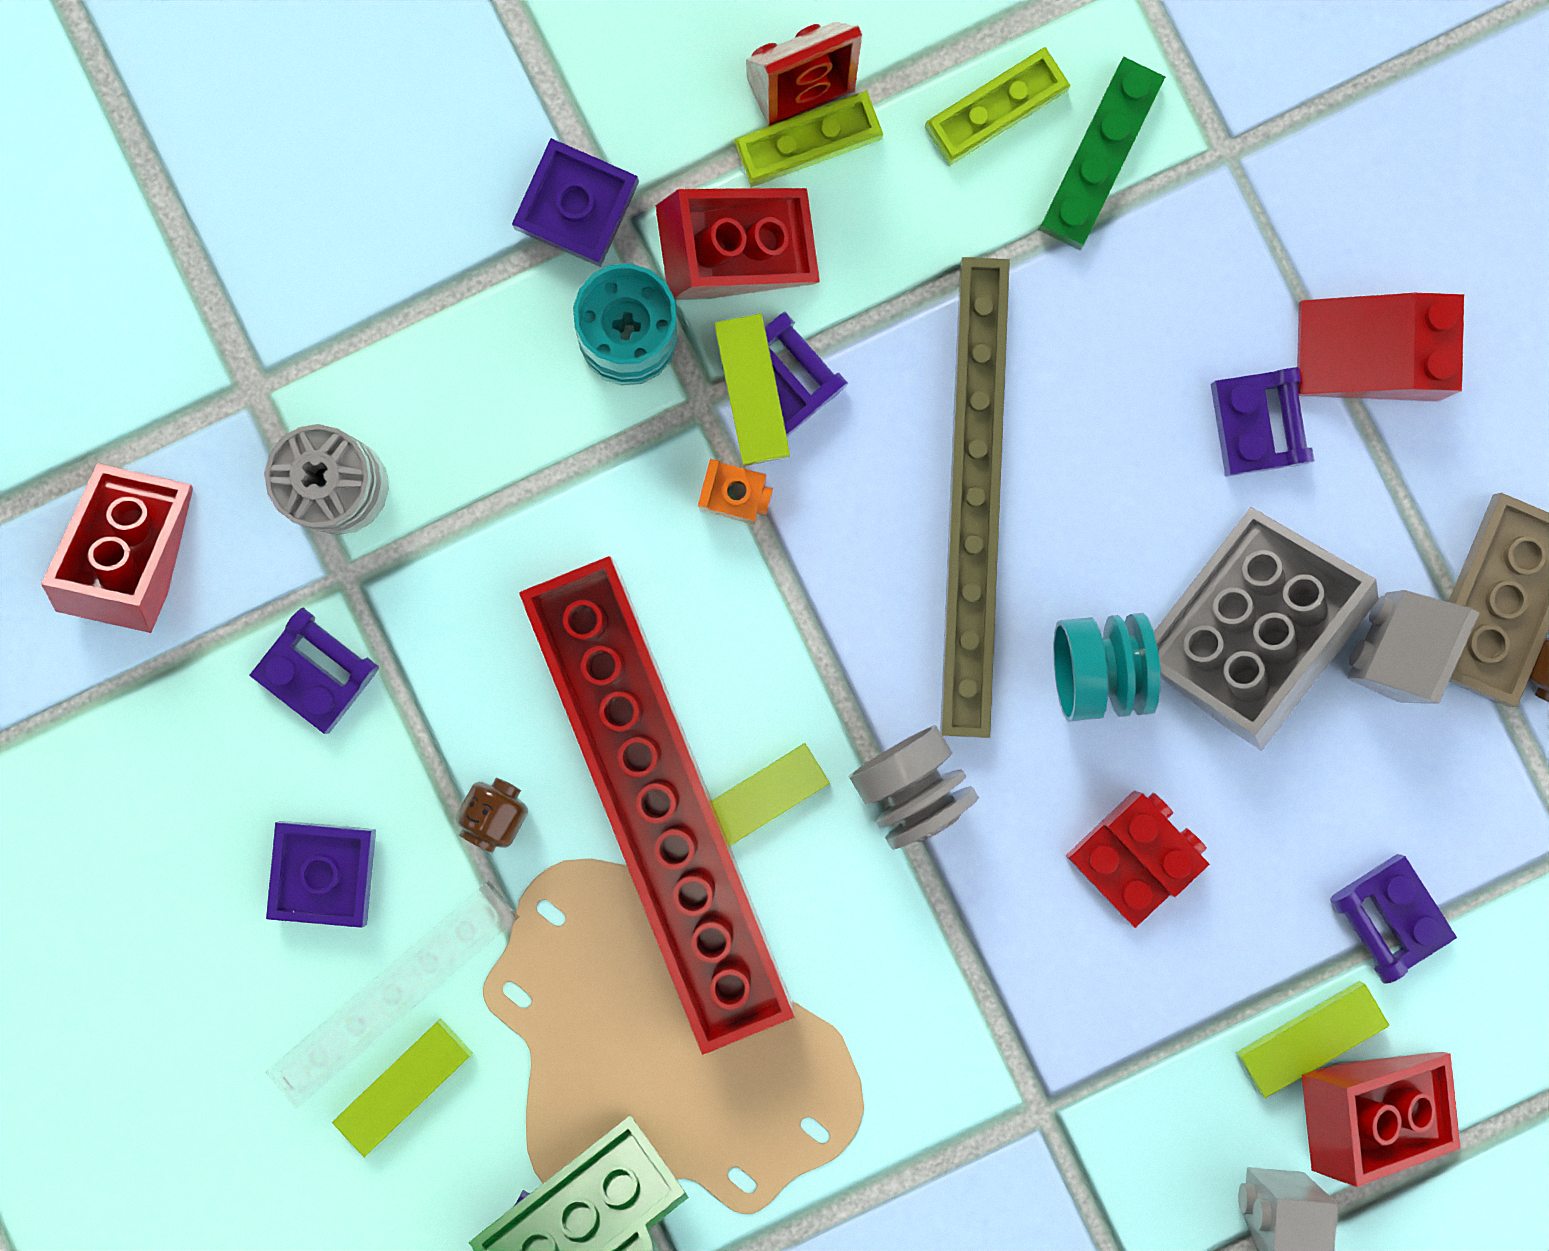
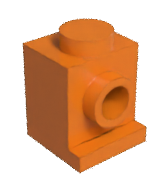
M710 459L698 507L700 511L755 525L757 514L767 515L773 488L765 486L766 474ZM740 483L746 488V495L742 499L733 500L728 496V489L732 484Z

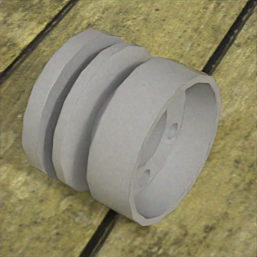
M322 424L298 427L281 437L269 453L264 472L267 494L278 512L293 523L334 535L356 533L373 523L384 508L389 491L387 470L378 454L346 432ZM320 469L325 470L323 476L327 481L323 487L317 485L320 480L316 473Z
M936 725L928 727L899 742L848 776L865 805L877 803L884 799H887L890 803V806L875 819V822L879 829L899 821L901 822L885 836L892 850L902 848L913 842L924 841L954 824L979 799L972 786L962 788L953 793L950 792L967 777L963 770H954L940 776L937 768L953 753Z

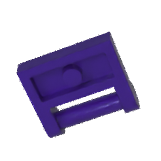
M783 312L765 327L768 347L780 340L820 386L813 394H810L769 347L785 431L788 437L827 402L836 397L849 383L839 372L834 374L794 329L795 321L787 312Z
M1299 367L1215 380L1210 384L1225 477L1315 462L1313 448L1307 447L1297 388V384L1302 382ZM1275 388L1278 390L1287 451L1275 453L1265 391Z
M303 607L289 619L285 630L249 676L323 734H329L375 676L379 666L368 657L361 659L314 622L316 617ZM302 638L306 639L351 674L345 685L296 647Z
M1401 854L1393 856L1330 898L1336 911L1339 914H1345L1376 963L1374 971L1384 984L1399 980L1406 975L1408 969L1457 939L1456 934L1407 857ZM1368 896L1401 946V949L1393 954L1361 905Z

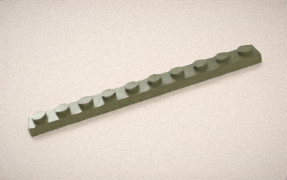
M962 257L960 261L940 733L942 736L990 738L1010 259Z

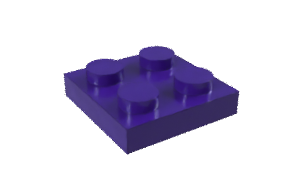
M550 138L514 217L512 226L521 233L601 267L639 184L638 176Z
M291 821L275 822L266 919L358 928L365 927L368 922L376 829Z

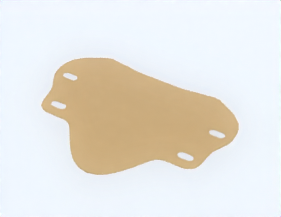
M591 858L564 860L540 873L524 891L518 902L510 941L485 980L483 998L489 1011L523 1038L530 1050L531 1068L526 1106L527 1152L534 1173L542 1183L546 1182L631 1115L677 1180L688 1179L698 1182L732 1211L742 1214H754L770 1204L796 1177L834 1160L850 1144L860 1126L864 1111L862 1085L844 1038L832 1024L793 1001L795 1018L702 1055L627 865ZM547 900L565 915L564 924L555 926L537 911L538 902ZM513 982L531 997V1005L527 1008L519 1007L504 994V984ZM805 1117H811L830 1133L829 1141L826 1143L817 1142L802 1129V1120ZM738 1167L756 1182V1190L753 1193H746L728 1178L729 1169Z

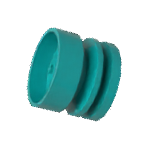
M632 263L613 264L592 273L579 288L573 305L574 328L579 348L589 368L602 379L619 385L643 384L659 376L672 361L677 346L676 303L668 285L652 270ZM625 325L634 326V332L631 333L630 340L621 339L620 333L624 332Z
M1144 613L1129 614L1126 616L1125 621L1119 615L1108 617L1104 626L1103 638L1096 621L1092 617L1060 620L1056 623L1053 641L1055 682L1059 703L1067 722L1103 718L1107 709L1108 697L1113 711L1118 717L1130 716L1132 710L1137 715H1148L1156 712L1160 697V659L1153 628L1149 618Z

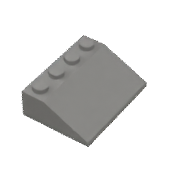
M1250 507L1155 629L1154 635L1160 659V677L1220 724L1262 751L1379 600L1377 580L1255 508Z

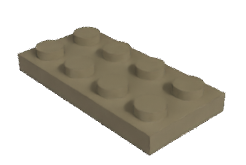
M1501 492L1493 494L1448 601L1480 612L1449 682L1507 707H1518L1549 632V512Z

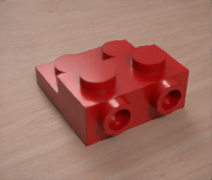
M1135 790L1066 855L1074 866L1134 928L1141 924L1170 895L1174 898L1177 897L1210 865L1201 855L1207 850L1205 844L1188 828H1185L1180 833L1168 820L1174 814L1171 808L1155 793L1146 797L1143 793Z

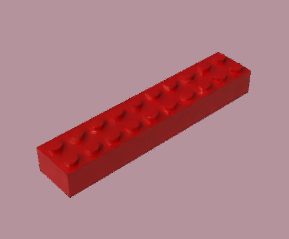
M607 556L518 592L701 1054H707L795 1018L793 1001L616 560L611 556Z

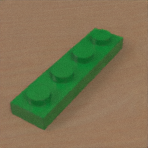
M1122 57L1038 229L1039 231L1078 250L1082 249L1166 76L1127 57Z

